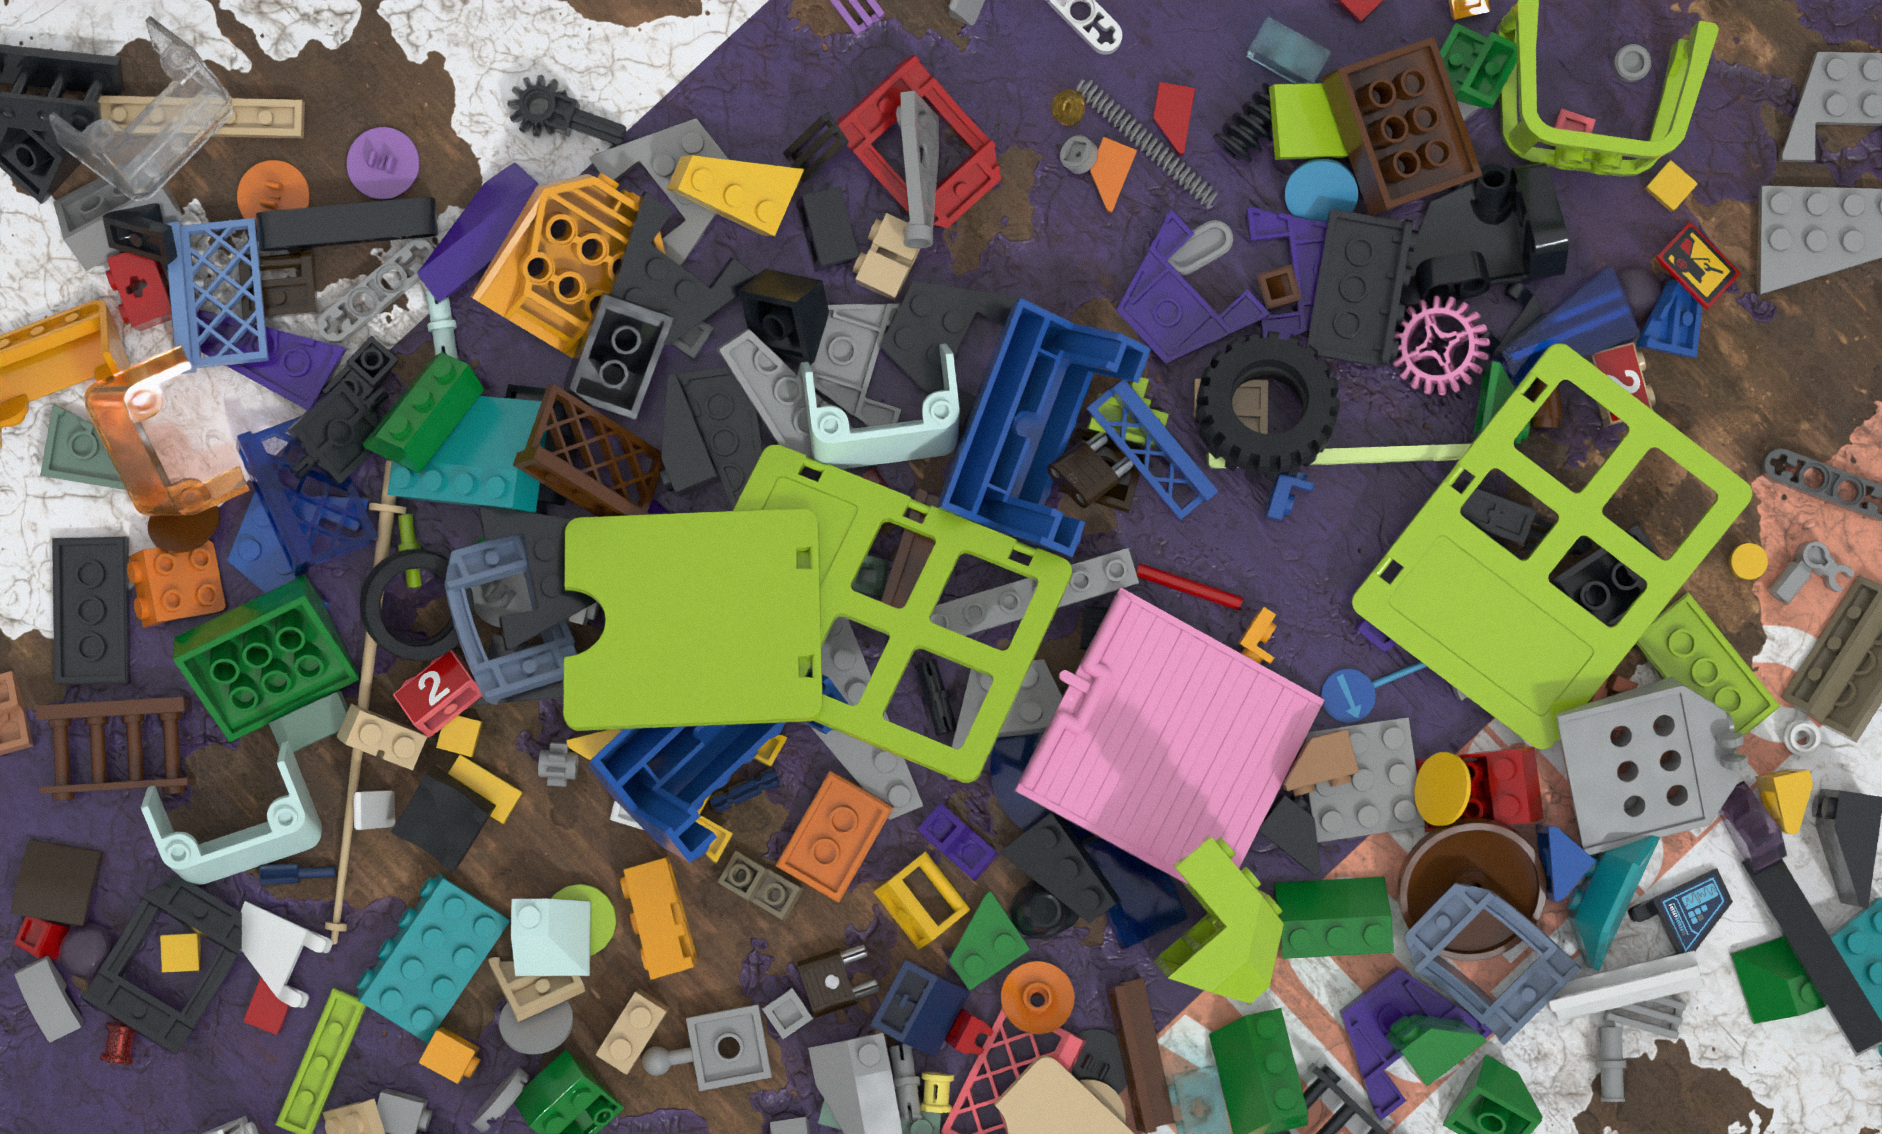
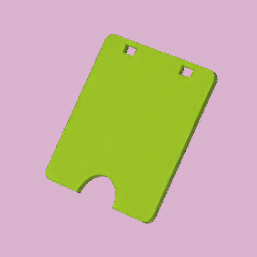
M797 508L580 517L571 520L567 524L565 529V590L578 591L591 596L601 605L606 618L604 631L591 648L580 654L564 657L563 715L566 724L571 729L585 731L813 721L820 716L823 709L819 524L818 518L812 510ZM810 550V569H797V552ZM812 658V678L799 677V659Z

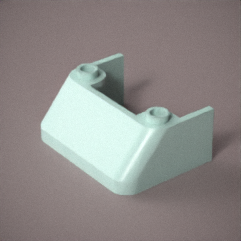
M939 344L944 390L935 391L925 398L922 404V420L854 429L849 428L848 418L839 407L832 405L817 407L812 369L808 362H801L811 449L814 460L839 469H848L938 457L951 453L958 443L959 401L954 356L948 345Z
M289 741L281 743L277 765L289 794L275 799L270 804L267 812L268 822L208 842L198 844L192 835L186 832H174L155 785L148 787L141 810L164 863L185 881L194 885H203L316 846L321 838L322 824Z

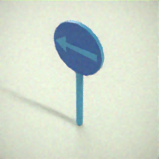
M1420 661L1372 682L1367 675L1359 670L1349 668L1337 670L1327 678L1322 686L1321 698L1325 700L1323 707L1329 716L1337 721L1345 723L1360 721L1368 716L1374 707L1376 699L1375 688L1427 666Z

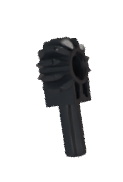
M538 75L536 85L534 86L531 80L525 77L523 83L527 89L523 91L516 86L512 89V92L520 99L508 100V107L517 110L510 115V119L513 123L522 121L519 130L523 134L528 132L533 125L532 131L535 138H540L542 127H545L550 136L557 132L569 137L571 131L574 130L614 145H621L626 134L625 125L580 110L578 100L568 97L565 90L556 92L559 83L555 79L550 81L545 87V77L543 75ZM535 99H546L548 101V108L543 114L535 115L530 112V105Z

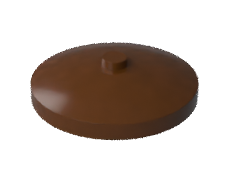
M1484 818L1459 819L1450 825L1439 826L1427 833L1407 855L1400 870L1397 885L1399 908L1408 929L1456 882L1491 890L1535 925L1543 911L1547 892L1543 865L1526 838L1508 825ZM1483 909L1438 955L1459 961L1485 960L1509 951L1518 945L1522 939L1500 920Z

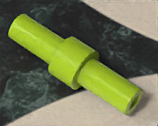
M398 515L401 544L398 545V550L421 549L420 542H416L413 515ZM420 569L406 570L407 588L422 587Z

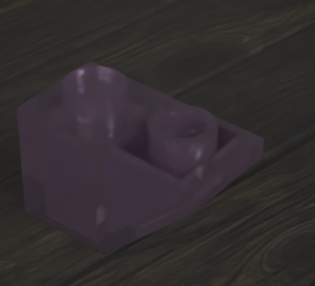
M1746 782L1738 783L1718 813L1736 848L1753 871L1756 872L1786 857L1787 852L1781 828Z

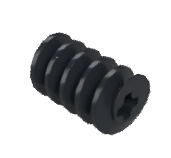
M1267 83L1262 84L1264 93L1256 91L1252 95L1254 104L1245 102L1242 105L1244 114L1236 112L1232 116L1234 125L1225 123L1222 126L1224 135L1218 133L1213 135L1216 143L1233 159H1242L1251 163L1253 160L1248 150L1251 148L1260 153L1263 149L1258 140L1260 138L1268 142L1273 140L1268 131L1270 127L1272 128L1269 93L1270 85Z

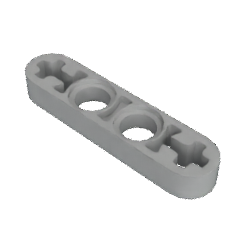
M421 239L413 240L406 244L323 312L318 320V331L321 336L333 343H342L348 340L421 280L417 275V272L423 266L421 263L417 262L409 268L415 273L410 278L407 271L397 263L403 259L404 263L408 265L415 259L412 252L417 248L422 252L428 249L429 252L425 256L428 259L435 248L427 241ZM389 270L399 271L402 276L401 285L394 290H388L382 284L383 275ZM361 293L370 294L374 301L372 309L366 313H359L354 307V300ZM346 305L348 311L358 318V321L353 324L352 320L348 318L340 325L343 330L341 334L338 335L335 332L328 334L327 330L331 327L328 321L331 318L339 321L347 314L341 310Z

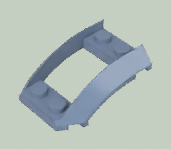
M522 535L490 540L451 551L445 579V590L449 608L466 661L484 701L497 705L502 698L560 680L564 684V657L577 655L573 645L575 642L566 620H563L541 633L545 644L492 660H488L471 615L465 589L524 572L533 611L537 610Z
M1457 882L1404 935L1414 964L1413 969L1447 992L1482 1025L1485 1024L1499 1038L1503 1045L1520 1031L1581 970V967L1549 936L1491 890ZM1483 909L1510 928L1540 955L1495 1001L1468 977L1438 955Z

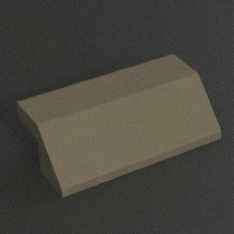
M1860 575L1781 697L1784 701L1821 725L1856 743L1882 703V585Z

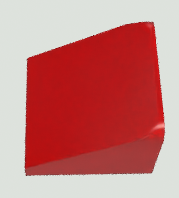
M25 916L14 945L37 958L42 959L48 956L51 961H55L69 933V927L57 921Z

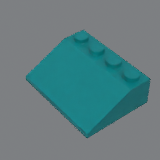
M479 396L420 473L393 461L391 462L387 495L418 501L475 507L489 506L536 513L540 482L514 467L513 463L517 452L525 450L542 401ZM547 430L544 431L539 444L543 448L545 447Z

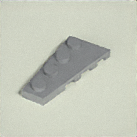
M745 329L716 348L776 443L807 455L808 458L814 460L803 380L749 329ZM815 393L817 407L829 405Z

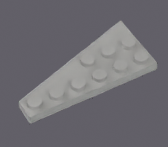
M1761 186L1758 188L1757 296L1882 258V189Z
M838 617L834 621L821 648L822 674L829 677L848 704L854 706L859 703L871 678V674L848 618ZM885 711L883 717H884L885 720L889 721L888 716H887L886 711ZM812 728L863 789L894 806L888 817L889 820L924 806L904 758L837 730H831L824 734Z

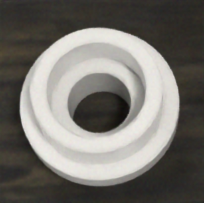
M1799 719L1791 722L1785 728L1783 741L1786 748L1792 754L1807 756L1818 749L1821 743V733L1813 722ZM1799 731L1805 732L1807 736L1806 742L1802 745L1798 744L1795 738Z

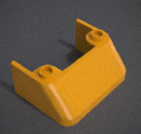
M92 300L0 335V448H2V428L6 426L14 427L23 422L25 415L29 411V402L94 377L100 386L109 388L120 386L127 400L134 398L132 367L113 316L105 301Z

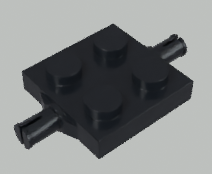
M344 381L334 385L287 429L288 433L301 446L305 454L304 457L290 468L291 473H296L294 476L302 480L315 466L321 469L335 485L341 484L374 453L365 449L363 443L380 423L374 410L389 398L388 393H383L385 390L378 386L364 400L355 395Z

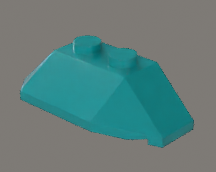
M1652 835L1616 849L1596 853L1595 856L1590 855L1596 862L1584 875L1586 877L1581 888L1573 890L1567 903V908L1570 909L1567 917L1585 966L1600 971L1660 837Z

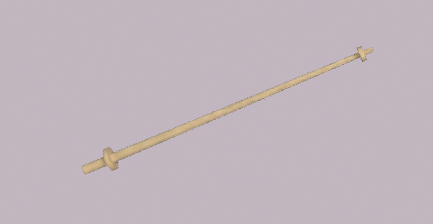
M386 461L381 504L369 503V510L380 511L373 568L381 560L389 556L394 513L406 514V507L395 506L396 497L387 495L392 461ZM383 591V595H382V598H381V601H380V603H381V611H382V603H383L384 591ZM366 630L357 706L368 710L377 644ZM356 748L352 749L333 922L326 921L324 927L326 930H332L331 939L333 944L338 942L339 931H347V924L340 922L354 822V794L358 792L363 751Z

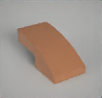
M13 671L0 674V755L34 747L25 705Z

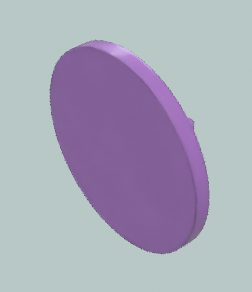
M388 127L373 128L362 133L351 145L347 156V171L353 185L364 195L377 200H390L406 193L415 183L420 170V158L414 143L404 133Z

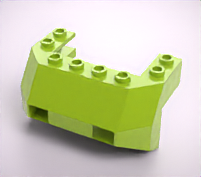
M1208 835L1202 840L1203 843L1188 856L1184 855L1173 865L1190 886L1185 883L1183 885L1207 911V914L1157 956L1153 962L1169 979L1251 1004L1270 987L1284 925L1278 915L1283 911L1268 894L1257 889L1261 883L1247 867L1240 871L1233 863L1231 858L1236 854L1222 837L1215 841Z

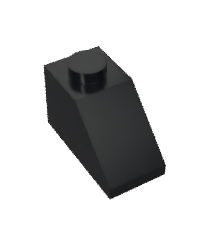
M1281 794L1268 811L1258 832L1311 874L1317 876L1321 871L1315 818L1307 813L1311 806L1300 797L1294 796V794L1291 798Z

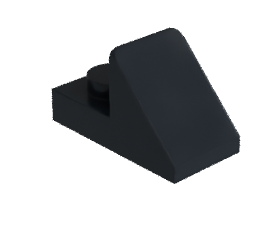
M152 203L108 212L102 216L110 248L170 264L178 257L172 226L163 224L159 204Z

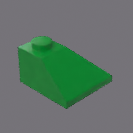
M1492 361L1483 369L1472 441L1478 437L1515 390L1500 362ZM1530 421L1515 438V448L1521 444V439L1527 440Z
M1783 936L1730 953L1753 1024L1800 1016L1826 1007Z
M1485 1055L1469 1074L1448 1112L1443 1126L1457 1134H1531L1541 1123L1543 1116L1520 1074L1492 1057Z

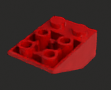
M1529 746L1457 755L1465 762L1471 779V792L1468 804L1457 820L1484 818L1498 821L1505 825L1531 823L1544 819L1535 747ZM1428 758L1416 760L1417 773H1419L1420 768ZM1424 820L1425 833L1439 827L1429 824Z

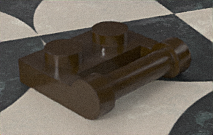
M313 248L301 249L300 253L259 257L261 271L301 267L302 277L262 280L265 318L319 313L315 277L316 263ZM246 254L245 257L251 261V255ZM240 261L238 263L240 285L243 286L252 276V269ZM252 286V287L249 289V291H248V292H250L252 295H254V287H253V286ZM243 296L241 299L243 319L247 320L256 309L255 303L246 296Z

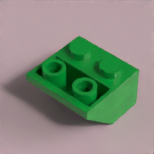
M567 1049L527 1084L513 1102L528 1126L538 1134H597L624 1109L623 1105L596 1075Z

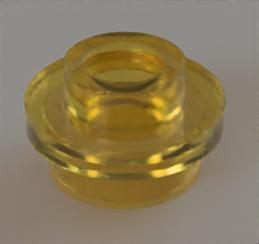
M1067 89L1058 93L1051 104L1053 117L1065 126L1078 124L1085 112V102L1081 93L1073 89Z

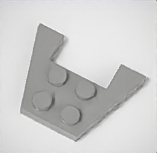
M1817 52L1814 54L1799 97L1798 107L1788 129L1787 139L1779 155V162L1815 161V125L1882 126V53Z
M697 118L599 152L589 158L600 173L614 181L619 180L639 163L643 165L685 219L682 224L662 238L665 255L681 267L717 214L667 190L681 156L689 155L729 160Z
M900 303L828 305L829 315L815 362L810 365L813 372L815 390L867 427L897 423L901 412L899 408L865 397L886 326H889ZM800 363L796 375L803 380Z
M1044 659L1033 660L998 738L1045 732L1062 696ZM973 669L970 671L952 744L954 749H959L964 745L993 683V679L990 676Z

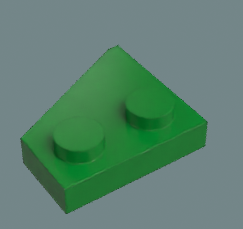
M991 890L984 895L983 900L949 958V962L969 991L1030 950Z

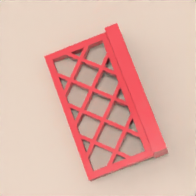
M1001 1009L992 1027V1036L987 1037L982 1047L984 1051L981 1055H978L952 1108V1112H950L941 1130L943 1134H961L952 1129L959 1114L971 1110L978 1128V1132L972 1134H985L1001 1128H1005L1006 1131L1005 1120L1001 1112L1003 1124L984 1130L977 1108L992 1104L1000 1097L994 1075L1013 1069L1017 1079L1020 1076L1018 1067L1030 1064L1042 1055L1034 1034L1024 1033L1008 1038L1004 1025L1007 1017L1003 1009ZM1059 1027L1052 1031L1061 1036L1055 1051L1044 1055L1054 1057L1071 1073L1087 1040ZM1001 1031L1003 1040L995 1043ZM1030 1036L1036 1057L1016 1063L1010 1042ZM1005 1044L1011 1066L992 1071L988 1055L992 1048ZM983 1065H985L987 1073L978 1076ZM988 1077L995 1098L975 1104L971 1089L975 1081ZM968 1097L970 1107L962 1109Z

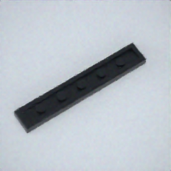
M1775 846L1742 861V869L1855 1056L1857 1057L1881 1045L1882 1022Z

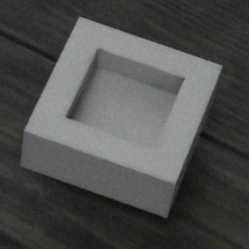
M794 987L762 1008L782 1039L814 1018Z

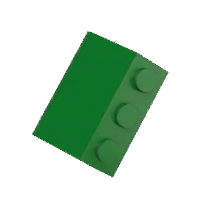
M441 352L427 361L369 435L363 446L365 449L420 473L481 395L484 388L469 364Z
M1384 876L1274 882L1275 902L1283 911L1278 915L1284 923L1278 948V956L1282 959L1394 953L1392 915Z
M1281 1008L1245 1015L1209 1034L1233 1134H1272L1308 1125V1111Z

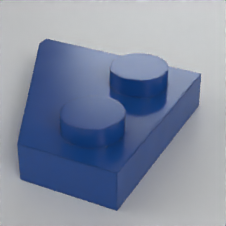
M1676 279L1667 281L1637 340L1636 347L1684 358H1697L1702 306Z

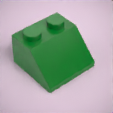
M1413 1014L1411 1017L1404 1016L1391 1025V1032L1385 1035V1038L1409 1071L1426 1086L1430 1085L1487 1042L1483 1035L1465 1021Z

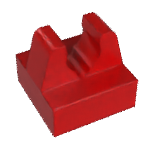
M962 1008L944 1041L966 1055L968 1053L981 1055L984 1049L975 1044V1039L979 1033L992 1036L993 1030L975 1014Z

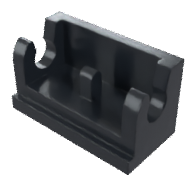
M841 187L802 195L796 203L815 272L851 263V260L857 259L859 253Z
M1464 481L1461 493L1470 483L1469 481ZM1478 485L1461 507L1460 513L1479 529L1524 545L1537 510L1532 504Z

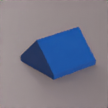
M1535 824L1538 857L1543 865L1546 876V899L1554 902L1562 901L1596 860L1558 827L1547 824Z

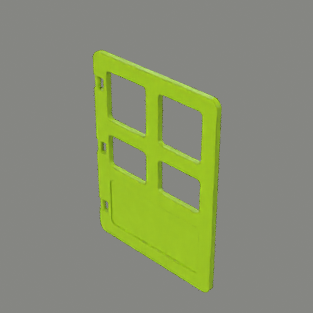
M1555 343L1545 350L1523 381L1511 393L1459 459L1456 466L1441 482L1374 570L1370 572L1355 591L1352 597V605L1354 610L1365 620L1533 747L1545 750L1552 747L1559 739L1555 714L1587 704L1749 504L1752 498V489L1746 481L1569 346L1563 343ZM1538 377L1547 385L1532 402L1523 394ZM1562 380H1569L1628 426L1626 435L1579 492L1571 491L1514 447L1515 438ZM1653 447L1659 448L1713 489L1717 495L1714 503L1668 559L1659 558L1602 513L1604 505L1647 451ZM1494 468L1500 469L1558 514L1556 523L1526 559L1517 558L1460 513V509L1489 471ZM1466 469L1474 475V478L1460 493L1452 487V484L1463 470ZM1580 536H1588L1646 581L1644 590L1613 626L1604 624L1549 582V574ZM1392 560H1395L1403 567L1389 584L1380 576Z
M782 445L767 447L759 458L733 511L806 508L816 514L819 524L821 648L834 621L838 617L848 618L889 636V641L859 703L850 706L822 694L823 709L820 716L813 721L962 783L975 781L985 766L1072 577L1070 563L1060 556L1039 548H1033L1018 542L1017 539L932 505L928 506L911 499L907 495L832 465L823 464ZM804 466L822 473L818 482L800 475ZM911 508L926 514L927 516L923 524L904 517L907 509ZM885 522H891L935 541L933 550L905 607L901 609L855 592L851 588L881 525ZM810 550L797 552V569H810ZM1013 550L1033 557L1029 566L1009 559ZM964 553L971 554L1033 579L1038 583L1036 591L1007 650H998L930 621V617L960 555ZM917 649H924L990 676L993 679V683L964 745L959 749H954L885 720L883 717L914 651ZM812 658L799 659V677H807L812 668Z

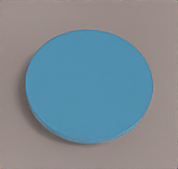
M1314 159L1301 164L1291 173L1285 186V201L1294 217L1327 222L1330 209L1353 212L1358 201V185L1352 172L1343 164L1330 159Z

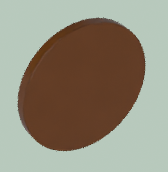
M200 492L179 493L164 500L155 508L148 521V534L153 544L163 551L170 553L188 552L202 546L215 534L220 524L221 514L216 502L210 496Z

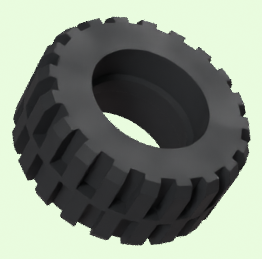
M1268 331L1267 338H1259L1258 332L1246 335L1244 342H1240L1236 338L1227 343L1226 350L1224 352L1218 351L1212 357L1210 366L1205 368L1196 399L1195 416L1196 422L1200 424L1199 435L1203 442L1210 444L1209 452L1215 459L1220 457L1225 459L1224 467L1233 472L1237 467L1246 470L1244 476L1255 479L1256 473L1265 474L1266 480L1277 479L1278 474L1285 472V475L1288 477L1298 473L1300 466L1308 467L1316 460L1317 454L1319 452L1322 453L1327 446L1337 422L1336 419L1340 408V399L1337 398L1339 390L1337 379L1330 377L1332 368L1327 360L1319 362L1317 359L1319 351L1313 346L1309 345L1306 349L1299 346L1300 338L1290 335L1288 341L1279 339L1280 332ZM1256 378H1271L1283 382L1298 396L1302 405L1301 417L1293 428L1282 433L1263 434L1251 430L1238 419L1233 410L1232 400L1237 388L1243 383Z

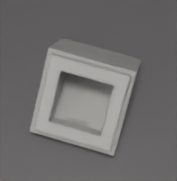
M951 0L948 7L949 17L973 26L985 0Z

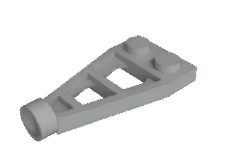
M915 91L901 92V106L897 107L896 117L902 132L910 217L907 227L903 229L904 245L909 248L921 249L933 245L935 191L939 159V117ZM919 147L923 150L922 163L920 160Z

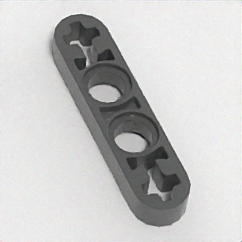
M1787 449L1771 450L1761 459V473L1769 481L1866 518L1882 521V511L1880 513L1877 512L1878 506L1876 504L1863 502L1862 508L1859 507V504L1865 497L1866 488L1869 489V492L1866 494L1867 497L1878 499L1882 497V485ZM1781 456L1783 457L1782 464L1790 468L1797 467V462L1801 463V466L1795 472L1794 482L1790 480L1794 473L1780 471L1776 475L1774 473L1775 467L1770 465V461L1776 460ZM1809 468L1817 469L1822 475V483L1816 489L1809 488L1804 483V473ZM1843 481H1849L1856 487V496L1850 502L1842 500L1838 495V487Z

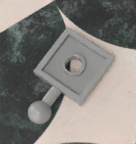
M759 1003L686 1017L691 1047L668 1052L661 1046H653L647 1049L642 1057L643 1068L647 1073L654 1076L663 1075L669 1070L671 1065L694 1061L699 1091L772 1078ZM733 1037L738 1041L740 1051L736 1056L729 1058L720 1053L719 1042L723 1038Z

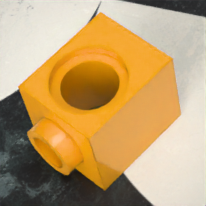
M440 1027L435 1031L419 1063L458 1084L464 1077L471 1079L481 1061V1059L476 1057L480 1047L446 1028Z

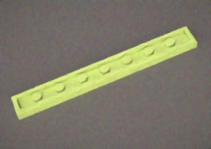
M1471 444L1324 449L1322 453L1319 452L1317 454L1316 460L1310 465L1459 460ZM1211 453L1206 454V467L1208 469L1226 468L1224 467L1225 459L1222 457L1215 459Z

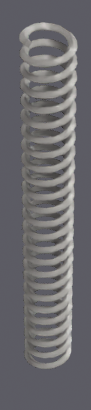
M1082 79L1075 89V94L1081 93V99L1087 97L1086 103L1092 102V108L1098 107L1097 113L1103 112L1102 118L1108 117V123L1114 121L1113 127L1120 126L1119 132L1125 131L1124 137L1130 136V142L1136 140L1135 147L1142 145L1140 151H1146V156L1152 155L1151 161L1158 159L1157 166L1164 164L1162 171L1168 170V176L1174 174V181L1180 178L1178 185L1185 183L1184 190L1190 189L1189 195L1196 193L1195 200L1202 197L1200 204L1207 203L1206 209L1212 208L1210 204L1217 196L1218 191H1214L1208 196L1212 190V186H1209L1202 192L1207 181H1203L1196 188L1201 181V176L1192 181L1196 171H1193L1186 177L1190 171L1189 166L1180 173L1185 166V162H1181L1174 169L1180 158L1176 157L1170 162L1174 152H1171L1164 158L1169 147H1166L1158 154L1163 147V142H1161L1152 150L1158 138H1154L1147 144L1152 137V133H1149L1142 139L1147 132V128H1144L1136 135L1142 126L1141 123L1137 124L1130 131L1136 122V118H1133L1124 126L1131 117V113L1120 120L1125 113V109H1122L1114 116L1120 104H1116L1108 112L1114 103V99H1111L1102 107L1109 98V94H1106L1098 101L1104 92L1103 89L1092 97L1098 85L1093 86L1086 93L1093 80H1089L1082 88L1081 86L1085 80Z

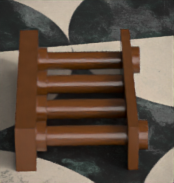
M192 697L36 705V720H48L49 727H53L55 786L40 787V794L52 793V801L75 799V792L148 788L153 785L155 787H162L163 794L185 793V785H196V777L181 778L178 720L181 719V712H192ZM159 713V721L163 720L166 779L144 780L141 722L145 721L144 714ZM108 716H122V723H126L129 781L107 782L104 724H108ZM85 718V725H89L91 784H70L68 726H71V719Z

